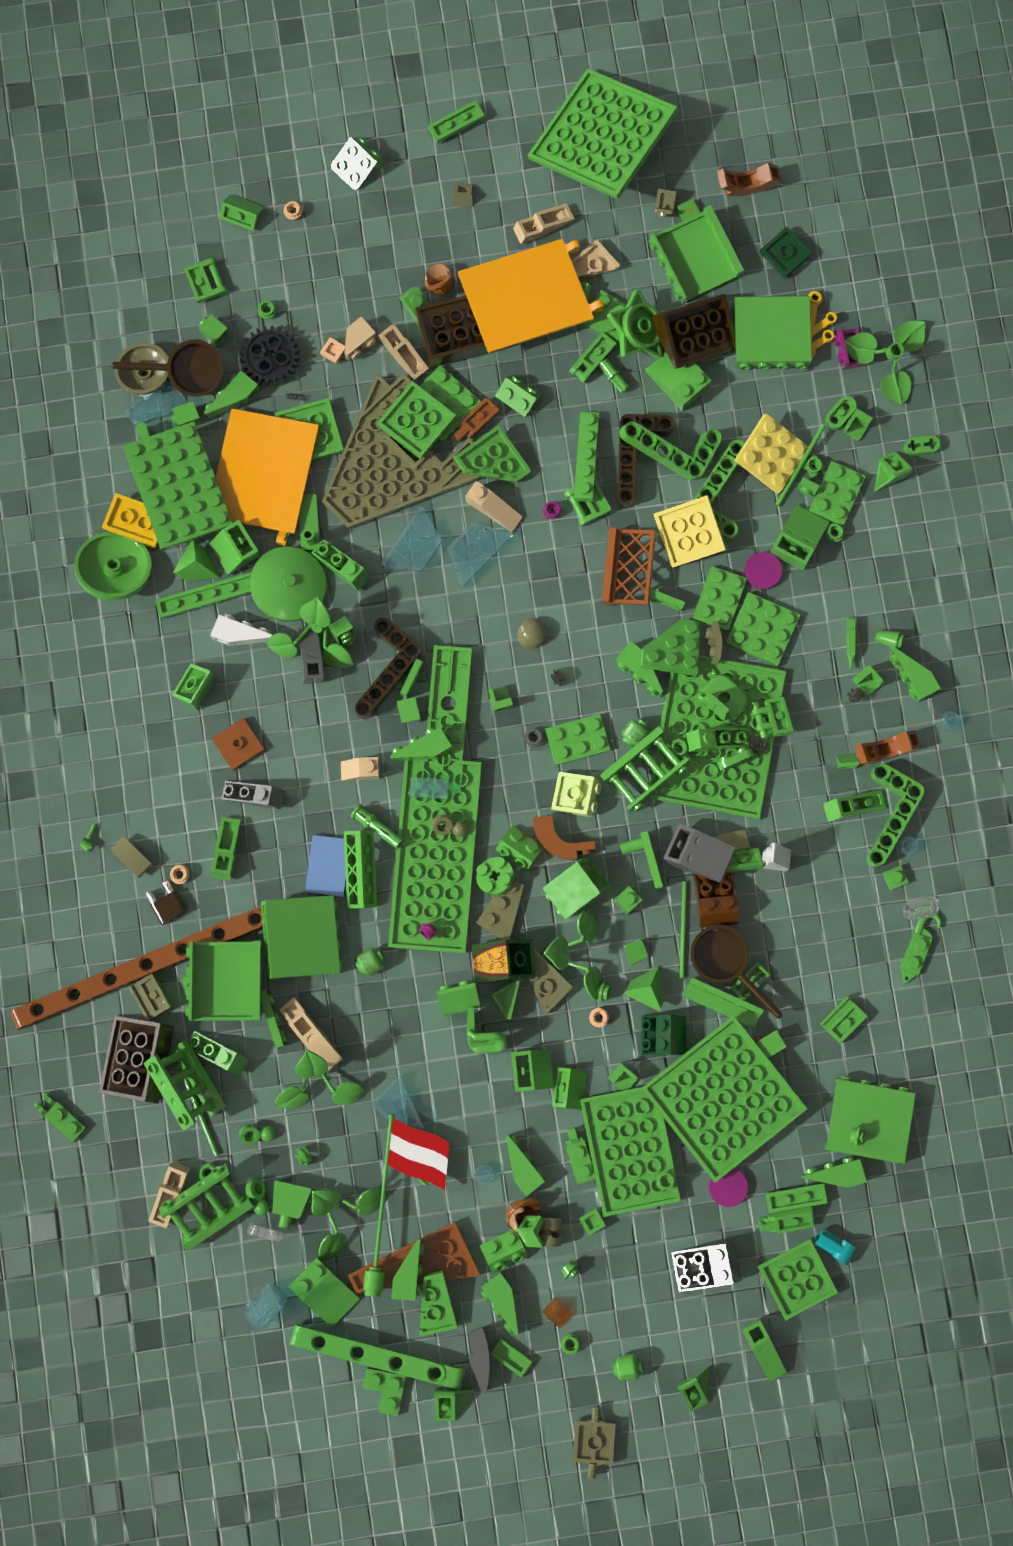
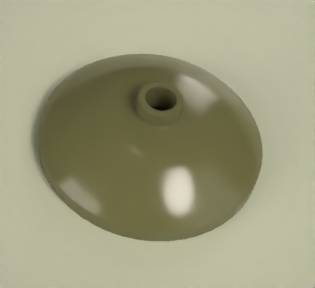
M137 343L126 348L119 355L116 362L167 364L169 358L165 351L155 344ZM114 369L119 385L125 391L135 395L153 393L160 389L168 379L167 371Z

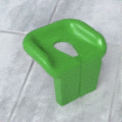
M726 675L714 676L698 693L699 700L728 724L733 723L747 708L749 703L747 693ZM723 692L730 695V701L726 704L718 700L719 695Z
M474 1007L468 1008L467 1038L469 1047L478 1054L497 1053L507 1048V1038L504 1034L498 1032L475 1033Z

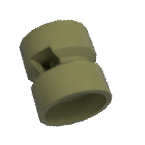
M542 1217L544 1223L538 1235L544 1243L543 1247H561L562 1235L559 1234V1231L562 1230V1218Z

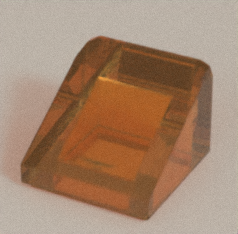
M554 1298L542 1311L559 1329L573 1315L557 1298Z

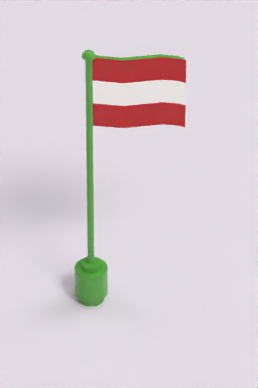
M394 1114L388 1115L389 1126L374 1267H369V1271H365L363 1290H365L366 1296L380 1297L381 1292H383L385 1272H381V1268L377 1267L388 1166L407 1176L430 1182L445 1191L450 1143L437 1135L412 1128L396 1120Z

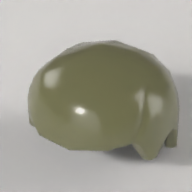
M536 618L525 620L517 631L519 643L525 648L535 649L541 645L547 636L545 624Z

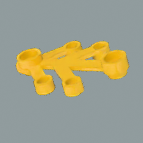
M812 291L808 295L810 296L812 359L816 354V349L826 342L829 343L833 340L834 333L831 330H825L822 337L812 343L813 336L828 325H833L837 319L835 313L829 312L826 314L825 319L815 325L817 307L822 302V295L817 291ZM812 296H817L818 300H813ZM832 316L834 320L829 321L827 317ZM825 334H830L831 338L827 339Z

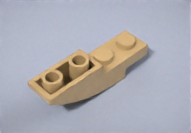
M293 997L279 1009L289 1022V1026L308 1050L318 1054L327 1061V1071H330L343 1060L342 1056L324 1032L318 1028L297 998Z

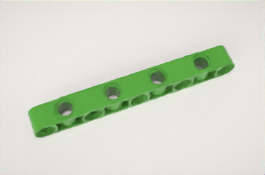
M295 1324L290 1345L456 1390H461L466 1369L299 1324ZM318 1336H322L325 1339V1345L322 1347L317 1346L315 1343V1338ZM357 1346L364 1350V1355L361 1357H357L353 1353V1349ZM394 1357L401 1358L402 1366L394 1367L392 1359ZM433 1367L441 1370V1375L437 1378L432 1377L430 1374V1369Z

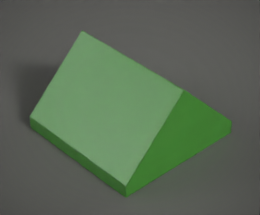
M191 663L172 696L198 710L216 680V676L210 670Z

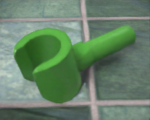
M93 824L86 838L80 842L81 848L86 852H89L94 845L90 842V839L97 826Z

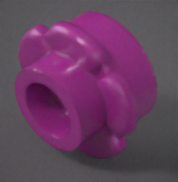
M553 501L547 502L544 506L545 509H543V514L551 520L556 519L562 513L560 504Z
M431 923L421 924L422 927L419 929V933L425 939L431 940L437 936V929Z

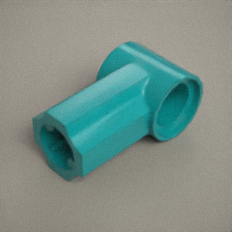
M824 1229L819 1233L814 1243L845 1265H848L857 1250L850 1243L843 1239L840 1240Z

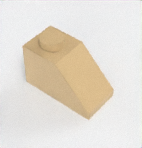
M378 757L341 761V781L380 779Z

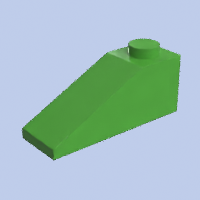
M881 790L836 798L823 804L828 822L886 809Z

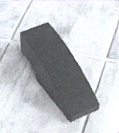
M480 1327L468 1332L474 1349L473 1353L468 1354V1358L483 1395L487 1391L489 1381L490 1357L484 1328Z

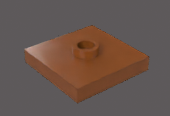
M244 718L211 738L232 771L264 751V748Z

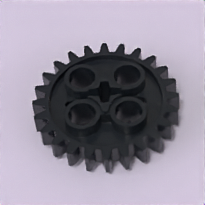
M264 326L262 332L256 328V335L250 332L251 339L245 337L247 344H241L242 349L245 351L239 352L240 356H242L240 362L244 364L242 368L247 370L246 375H252L253 381L258 378L259 385L265 381L267 386L272 381L274 386H276L277 380L283 384L284 377L290 380L289 373L295 374L293 367L299 368L298 363L295 361H300V356L297 355L300 353V349L296 348L298 343L297 341L293 342V335L288 337V331L286 330L282 333L281 327L275 331L274 326H271L270 330H267L266 326ZM273 341L279 342L278 346L272 347L270 346V344ZM263 342H266L270 354L273 356L274 362L278 367L277 370L274 369L270 358L267 356L262 344ZM256 349L262 350L258 355L253 353ZM282 357L287 358L286 362L284 363L278 362V360ZM264 365L270 366L266 371L261 370Z

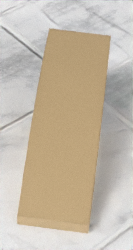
M567 203L536 212L533 217L517 221L513 230L520 244H524L574 221L575 218Z
M394 324L377 336L413 380L429 369Z
M173 1161L168 1166L148 1222L167 1229L171 1216L168 1215L163 1219L159 1208L165 1201L172 1200L182 1193L191 1168Z

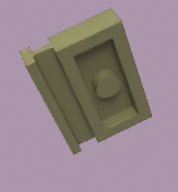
M151 973L129 987L147 1021L173 1007L155 973Z

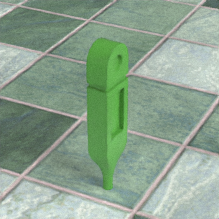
M847 617V657L849 669H853L855 656V617Z

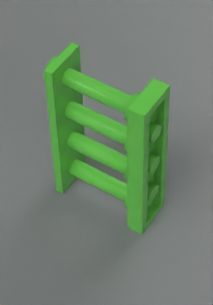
M659 726L600 775L606 784L609 782L614 783L631 803L627 806L631 813L639 811L647 799L677 774L682 775L689 768V760L685 758L680 761L663 741L665 733ZM653 745L658 746L675 766L667 774L649 754V749ZM639 757L643 758L660 778L652 786L634 766V761ZM623 770H628L645 790L638 798L632 794L619 778V774Z
M187 1039L171 1050L172 1055L160 1060L158 1055L155 1054L144 1062L148 1073L151 1075L183 1131L197 1122L195 1117L205 1112H208L210 1117L226 1107ZM178 1061L183 1071L170 1077L165 1066ZM188 1078L193 1088L180 1094L175 1083ZM198 1095L203 1105L190 1111L185 1100Z
M226 1163L223 1166L214 1168L211 1174L174 1199L165 1201L159 1208L161 1217L164 1219L170 1215L184 1234L181 1237V1241L186 1251H189L254 1207L252 1200L248 1198L247 1194L240 1196L226 1177L230 1174ZM219 1181L233 1199V1203L227 1207L222 1206L210 1189ZM201 1193H204L217 1211L211 1218H206L193 1200ZM185 1204H187L200 1222V1225L194 1229H189L176 1211Z

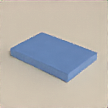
M313 835L305 893L344 897L346 883L344 839Z

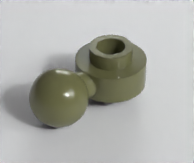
M444 814L436 816L432 822L434 831L439 835H446L452 831L454 835L462 837L467 833V825L464 822L458 821L453 824L451 819ZM441 821L445 822L444 825H439Z

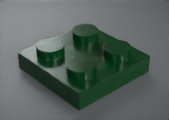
M788 227L784 228L759 251L784 279L812 255V251Z

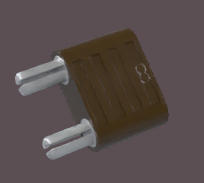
M169 881L162 883L168 894L159 900L155 898L151 890L146 892V896L151 903L150 907L161 926L188 911L177 890H173Z

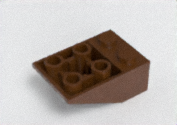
M725 873L721 883L693 874L700 928L712 925L738 924L739 908L733 873Z

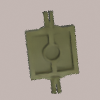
M592 1407V1419L586 1421L575 1420L573 1462L589 1465L588 1478H591V1473L592 1478H596V1466L603 1464L613 1465L616 1424L600 1420V1407H597V1414L596 1407Z

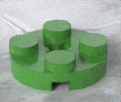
M502 857L487 859L476 870V880L479 888L491 896H500L507 893L511 888L512 882L515 880L513 866ZM494 873H500V875L497 877L498 880L495 881L494 879H492Z

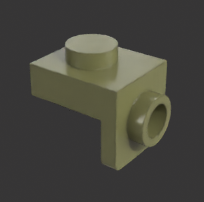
M658 188L655 212H658V216L669 217V214H673L676 197L675 190Z

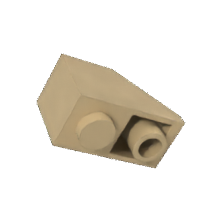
M362 316L347 327L345 358L348 362L351 359L355 360L361 355V351L366 347L370 348L373 346L377 339L376 332Z

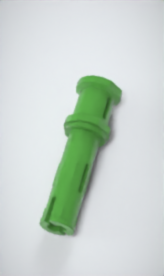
M359 804L353 810L351 818L362 823L365 829L374 830L376 834L396 849L402 846L404 840L378 821L374 813L371 814L365 810L362 804Z

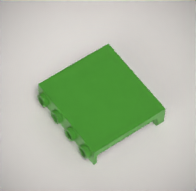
M711 205L705 207L703 212L657 234L652 232L650 235L649 245L653 251H656L658 255L657 261L661 267H664L666 279L669 283L673 284L675 297L677 300L680 299L682 304L742 276L744 272Z
M810 296L734 298L735 368H740L741 370H749L751 368L767 370L770 367H777V369L784 370L788 367L806 369L810 366L812 361Z
M333 896L273 899L261 902L267 980L327 974L336 975L340 973V970H342V960L339 958L338 950H340L341 944L340 940L337 939L339 922L335 919L337 902Z
M190 941V946L186 947V956L189 958V965L186 966V977H189V985H186V997H189V1005L185 1007V1015L189 1017L190 1021H262L263 942Z
M841 1076L840 1079H835L834 1100L824 1150L905 1164L916 1093H911V1089L904 1087L894 1090L891 1089V1085L882 1083L879 1084V1087L872 1086V1082L860 1080V1083L852 1082L853 1078ZM853 1127H862V1131L865 1132L864 1141L859 1144V1147L850 1143Z

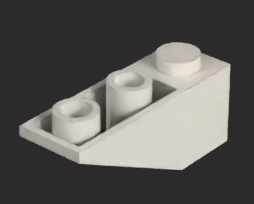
M227 614L224 616L218 615L210 635L213 640L229 646L267 642L272 636L270 634L271 631L260 627L258 630L253 628V624L242 621V623L235 621L236 618Z
M772 843L762 853L764 869L788 871L791 850L777 843Z

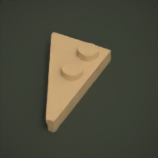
M595 240L571 260L578 279L620 268V264L598 240Z

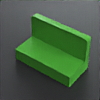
M229 195L222 202L219 219L254 231L257 226L258 216L264 207L237 196Z
M557 1067L552 1106L582 1110L580 1099L584 1098L587 1072Z

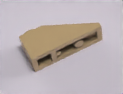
M475 481L465 495L468 504L510 532L514 531L523 518L495 493Z

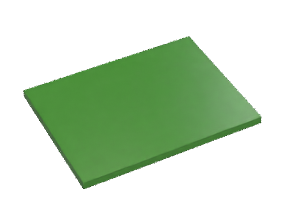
M699 654L698 674L696 676L670 672L660 728L665 733L663 741L669 747L675 739H682L687 743L686 733L697 729L747 728L748 749L752 748L755 756L720 771L717 765L720 762L719 758L730 754V757L736 755V751L741 748L709 752L688 751L686 756L679 758L680 761L685 758L689 760L688 770L682 775L677 774L649 799L760 820L775 737L772 730L767 731L769 737L761 739L760 733H757L756 718L752 715V703L759 702L761 708L765 707L764 702L766 699L782 697L787 671L720 659L719 665L711 664L712 657ZM716 675L728 676L747 693L749 698L747 708L730 724L725 723L698 698L700 690ZM723 692L719 695L718 700L726 704L730 701V695ZM763 715L764 722L768 723V715ZM656 746L654 760L667 774L675 766L662 750ZM676 746L675 750L681 752L682 747ZM653 769L649 782L651 786L660 780Z

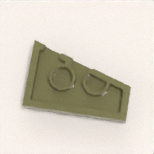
M515 879L507 893L493 896L476 924L501 940L510 939L524 885Z
M533 947L535 978L528 980L545 1014H548L574 986Z

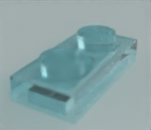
M410 777L409 797L448 800L449 780Z

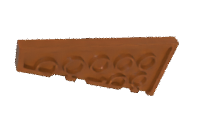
M455 1221L420 1238L421 1243L424 1244V1254L419 1258V1264H423L422 1276H418L417 1284H423L424 1274L443 1270L446 1280L481 1276ZM416 1241L378 1259L377 1268H381V1272H385L383 1289L392 1288L394 1276ZM374 1262L348 1274L356 1293L365 1292L363 1290L365 1271H369V1267H374Z

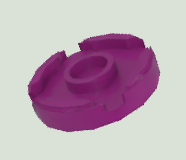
M758 552L747 560L744 568L745 578L754 588L760 590L770 589L779 582L782 575V565L775 555L768 552Z
M734 1168L716 1183L711 1178L708 1183L712 1199L717 1204L725 1207H733L740 1204L748 1191L745 1176Z

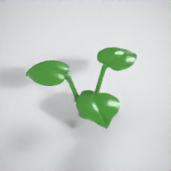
M909 321L899 325L893 334L896 342L892 343L888 348L875 350L877 341L870 333H857L845 340L847 353L857 363H871L874 359V354L886 353L887 358L894 361L892 375L888 374L883 377L880 388L886 398L900 405L904 404L909 397L911 380L904 371L895 373L898 358L903 355L904 350L915 352L922 347L925 340L926 323L924 321Z
M318 596L301 607L299 611L300 616L309 625L296 640L293 641L289 634L277 633L272 635L266 643L277 655L291 658L298 652L295 644L310 629L316 633L323 631V648L325 650L321 652L322 660L327 665L337 669L350 668L355 664L350 652L344 646L339 644L327 646V626L330 624L331 618L326 606Z
M586 909L581 912L577 920V929L581 938L568 943L564 937H557L545 950L544 955L559 970L565 969L567 965L585 970V988L590 997L596 1000L598 998L596 995L597 987L603 982L600 970L596 966H592L589 969L586 966L568 962L570 958L568 947L584 940L587 943H592L595 939L597 932L596 921L591 911Z
M306 1050L301 1060L295 1066L296 1075L303 1078L302 1087L299 1089L297 1086H292L283 1090L276 1098L275 1106L286 1109H295L303 1106L308 1101V1094L304 1092L307 1078L314 1079L319 1075L322 1076L331 1092L334 1093L331 1097L332 1101L339 1105H349L358 1101L364 1096L366 1090L360 1084L351 1081L342 1083L337 1089H334L324 1074L328 1070L327 1061L318 1054Z
M329 1187L312 1191V1213L315 1216L328 1214L334 1229V1235H327L320 1244L319 1258L321 1260L338 1254L347 1242L345 1234H339L331 1211L336 1210L341 1201L353 1209H358L360 1216L369 1215L380 1206L382 1188H372L363 1192L358 1198L357 1205L343 1199L338 1190L330 1189Z

